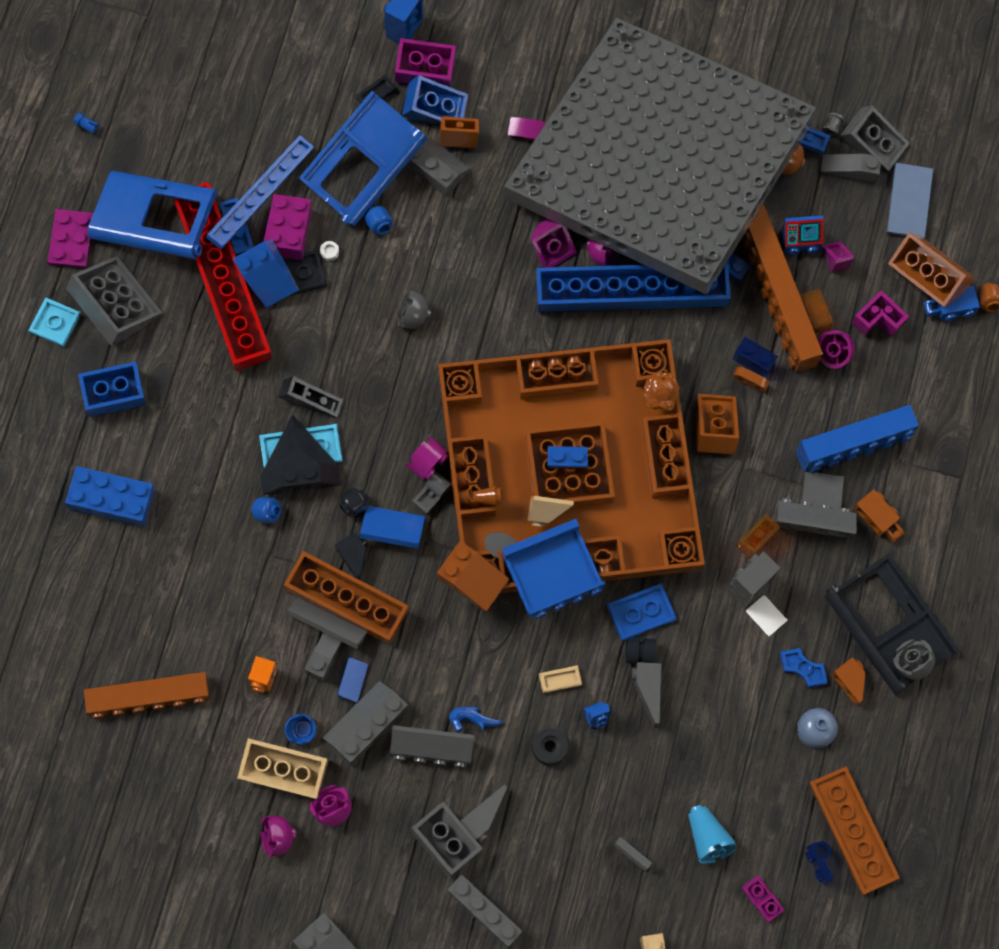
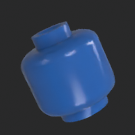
M382 206L372 207L365 216V222L372 233L384 235L390 231L393 219L386 208Z
M259 497L253 503L251 512L258 522L274 523L280 517L281 506L275 498Z

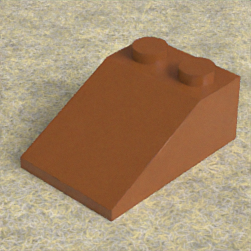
M698 394L696 416L697 452L735 454L739 442L736 397Z
M461 541L458 542L437 572V579L485 612H487L509 581V578Z

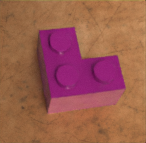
M881 290L854 316L851 323L864 336L877 324L893 336L906 323L909 316Z

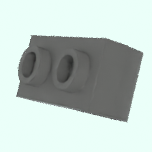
M436 472L427 481L426 486L412 500V503L427 515L452 488V484Z

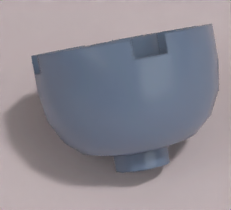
M822 708L808 710L797 722L799 739L803 744L814 749L827 747L834 741L838 732L836 718L831 712Z

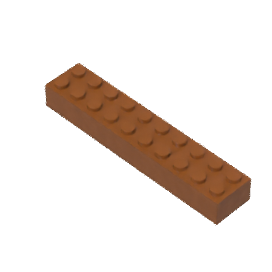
M762 204L741 238L743 248H746L748 251L747 257L749 264L753 265L755 269V279L761 284V294L763 299H766L768 302L767 309L769 315L773 316L775 320L774 327L777 334L780 333L782 338V348L788 353V364L790 368L794 369L795 373L817 367L823 353L765 206Z

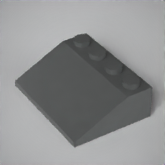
M118 256L73 274L66 287L67 291L111 346L128 339L162 315V311Z

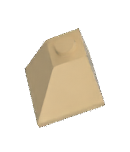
M532 496L530 498L528 521H531L533 526L544 527V523H550L572 507L574 501Z

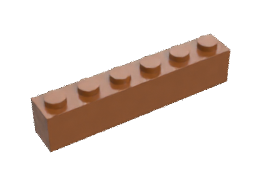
M205 672L84 689L86 713L89 717L92 716V719L104 718L105 714L120 716L124 715L126 711L141 713L146 708L161 710L167 705L182 707L188 702L202 704L205 703V700L210 699Z

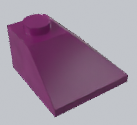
M550 219L539 223L530 239L542 268H552L577 253L567 228Z

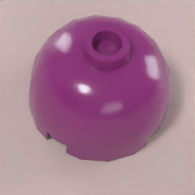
M592 239L588 240L587 249L593 262L599 266L615 265L619 257L615 250Z
M831 330L825 332L818 340L823 353L820 362L826 365L827 368L837 369L843 367L852 360L855 354L854 341L844 331Z
M331 785L319 791L317 799L310 803V811L319 823L328 827H334L348 819L352 811V801L344 787L337 788L335 785Z
M278 815L263 817L261 826H264V832H261V840L265 854L270 853L268 855L269 858L285 854L290 850L293 839L296 838L295 828L291 827L284 817Z

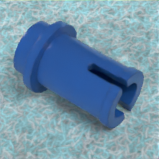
M77 113L73 120L76 127L80 126L91 134H94L99 126L98 123L85 117L84 113Z

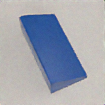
M350 657L348 658L338 698L355 703L358 702L368 664Z

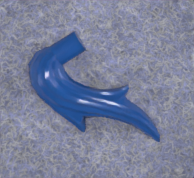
M458 707L449 714V719L457 733L463 730L460 721H471L482 730L484 726H500L503 721L490 719L479 714V708Z

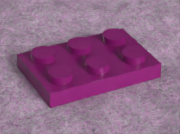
M55 210L48 265L87 269L91 239L88 237V227L94 213Z

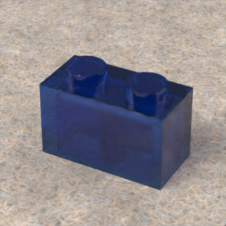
M744 337L732 360L766 378L773 368L778 355Z

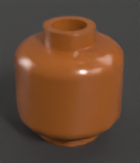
M986 283L978 290L977 298L983 310L988 312L999 310V285Z

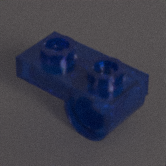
M824 841L808 845L805 855L810 863L813 862L816 868L814 873L818 881H822L823 885L833 881L834 878L825 861L831 855L830 845ZM817 847L824 848V857H820L817 855Z

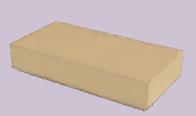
M578 665L539 673L543 694L582 686Z

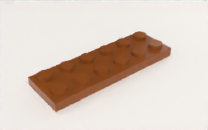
M847 766L810 782L809 785L861 895L898 880L900 877Z

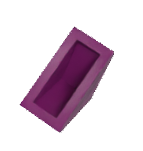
M841 241L823 245V251L831 273L849 269L854 257Z

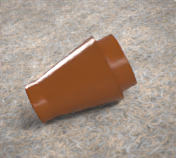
M493 486L473 491L474 503L495 506L502 504V488Z

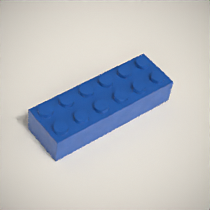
M907 405L802 440L796 450V455L804 473L805 471L815 473L821 470L823 466L833 467L839 464L841 460L851 461L857 458L859 454L869 455L875 452L877 448L887 449L898 441L905 443L911 440L919 425L911 405Z

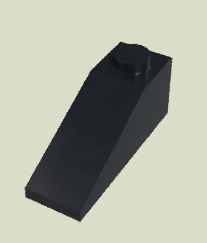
M294 376L284 379L278 395L279 398L291 404L335 418L338 417L343 403V399Z

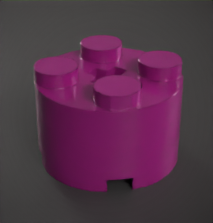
M431 436L428 437V443L424 441L410 457L412 459L411 464L407 462L405 465L422 481L429 480L436 473L435 469L439 465L444 466L449 460L448 450Z

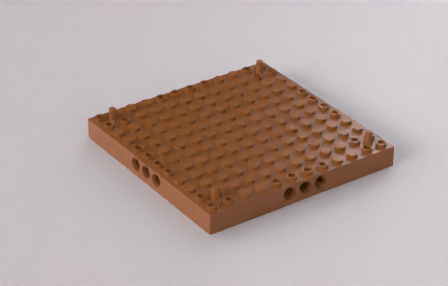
M670 339L438 364L459 541L475 550L509 578V581L500 593L518 592L503 560L502 550L494 552L498 553L499 558L491 555L485 547V538L491 533L501 532L511 536L516 542H520L574 519L579 524V532L602 582L700 571L703 569L705 562L679 396L672 411L648 408L644 397V386L647 379L653 374L665 372L673 375L676 379ZM548 446L588 447V467L547 468ZM493 486L502 488V504L495 506L474 503L473 491ZM532 496L574 501L572 507L550 523H544V527L533 526L532 522L528 521L530 498Z

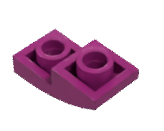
M511 117L508 136L528 138L535 141L547 122Z
M755 876L741 887L767 922H770L784 911L779 901L768 890L760 876Z

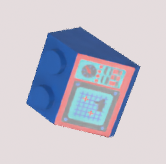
M823 215L785 218L780 230L782 252L796 255L799 252L813 254L820 251L823 245Z

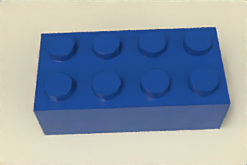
M76 466L65 504L69 510L145 527L155 488L152 483Z

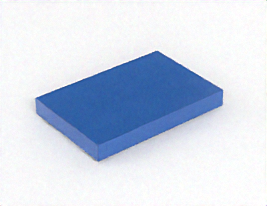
M368 506L360 538L418 548L425 516Z
M662 583L606 605L621 642L627 640V637L633 638L677 620Z

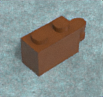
M873 489L856 503L853 509L879 538L885 534L894 543L904 535L903 529L897 524L900 519L899 513L894 507H890L885 502L886 499L880 492H876ZM891 527L895 530L894 533L889 530Z

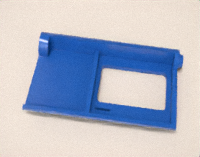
M371 91L299 179L343 216L341 220L348 226L353 224L355 226L428 138L377 94ZM352 147H357L379 166V171L350 206L344 207L326 192L321 184Z
M113 170L108 175L90 221L88 237L93 240L196 259L202 251L199 240L218 190ZM155 195L201 203L189 234L185 235L143 227L144 220Z

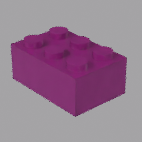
M400 38L395 68V82L409 84L410 80L420 75L451 87L456 46Z
M273 194L264 241L273 239L282 258L303 260L313 211L311 199Z

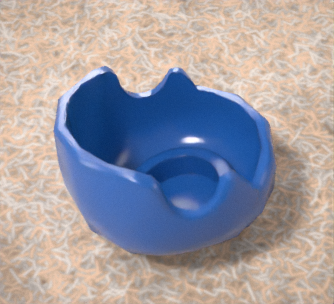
M306 714L292 716L285 724V734L290 742L303 745L311 742L316 735L317 725L313 718Z

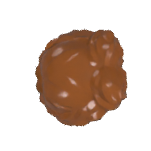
M665 372L655 373L647 379L644 386V397L648 408L654 410L661 409L663 411L673 410L680 394V387L673 375Z

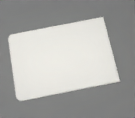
M765 595L746 610L768 636L787 621Z

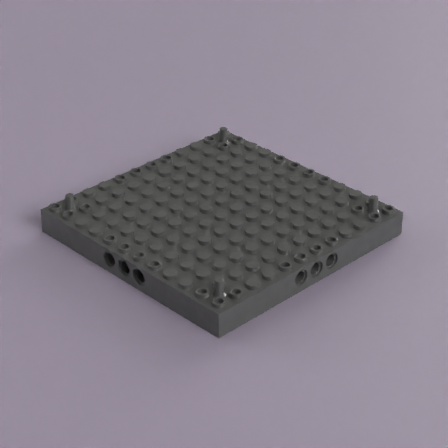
M616 18L505 184V198L704 294H708L814 122L816 107Z

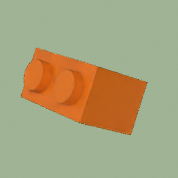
M258 656L255 657L248 677L250 686L253 687L252 690L264 694V691L270 693L277 673L275 662Z

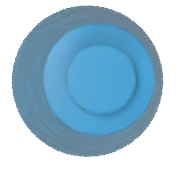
M697 805L690 810L691 813L688 815L698 860L702 865L716 862L714 858L720 856L723 859L735 851L737 848L735 841L706 806Z

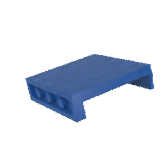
M576 519L502 549L501 554L529 618L535 617L539 619L547 615V611L552 609L554 611L561 610L565 607V604L569 602L573 604L578 603L584 599V596L589 594L595 596L601 593L605 586V582L601 581L579 532V524Z

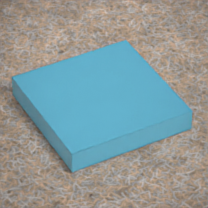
M45 297L28 331L33 335L65 347L81 316V312Z

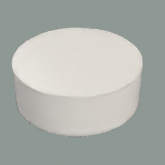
M326 241L320 247V255L326 261H334L339 256V247L333 241Z

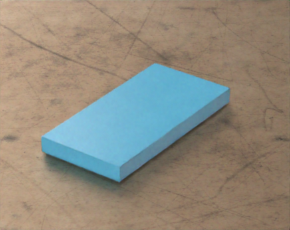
M337 424L305 428L336 463H343ZM283 432L259 435L264 468Z

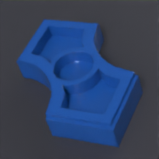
M800 648L779 653L783 671L799 675L805 681L807 688L828 684L824 664L813 663L807 660Z

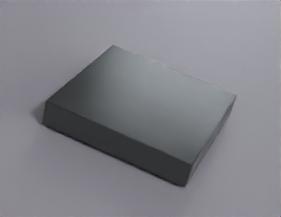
M805 471L801 502L813 503L812 506L815 507L829 505L832 506L833 510H839L842 503L844 477Z

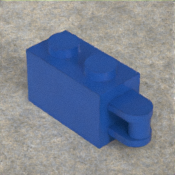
M974 286L968 287L960 297L947 307H943L934 299L923 303L928 317L938 315L939 320L945 319V321H952L960 316H964V318L974 316L980 307Z

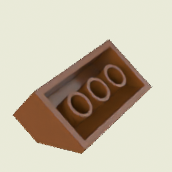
M911 232L907 234L888 263L943 307H947L960 297L975 278L919 234Z

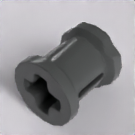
M831 112L828 115L829 120L822 131L830 135V137H837L838 129L845 119L842 115Z

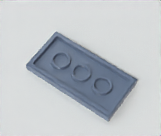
M902 163L895 164L886 234L906 237L911 232L925 238L933 174L932 168Z

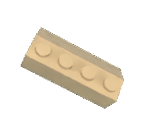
M248 738L238 779L317 799L329 759Z

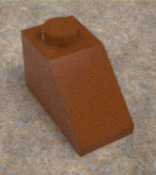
M852 657L837 668L831 676L854 705L857 706L863 700L865 672L862 663Z

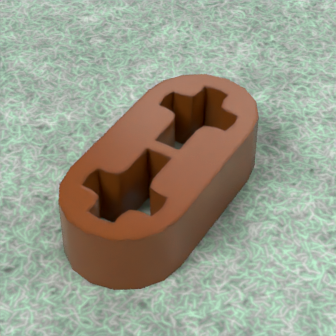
M737 367L733 374L735 380L759 392H766L770 384L766 378L743 367Z

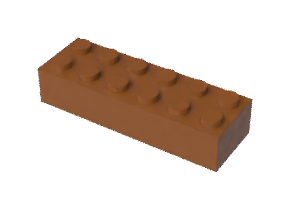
M302 551L284 583V590L367 631V634L388 645L393 641L409 611V606L304 551Z

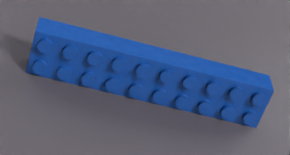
M728 263L725 264L708 294H704L646 265L536 268L537 312L728 307L731 299Z

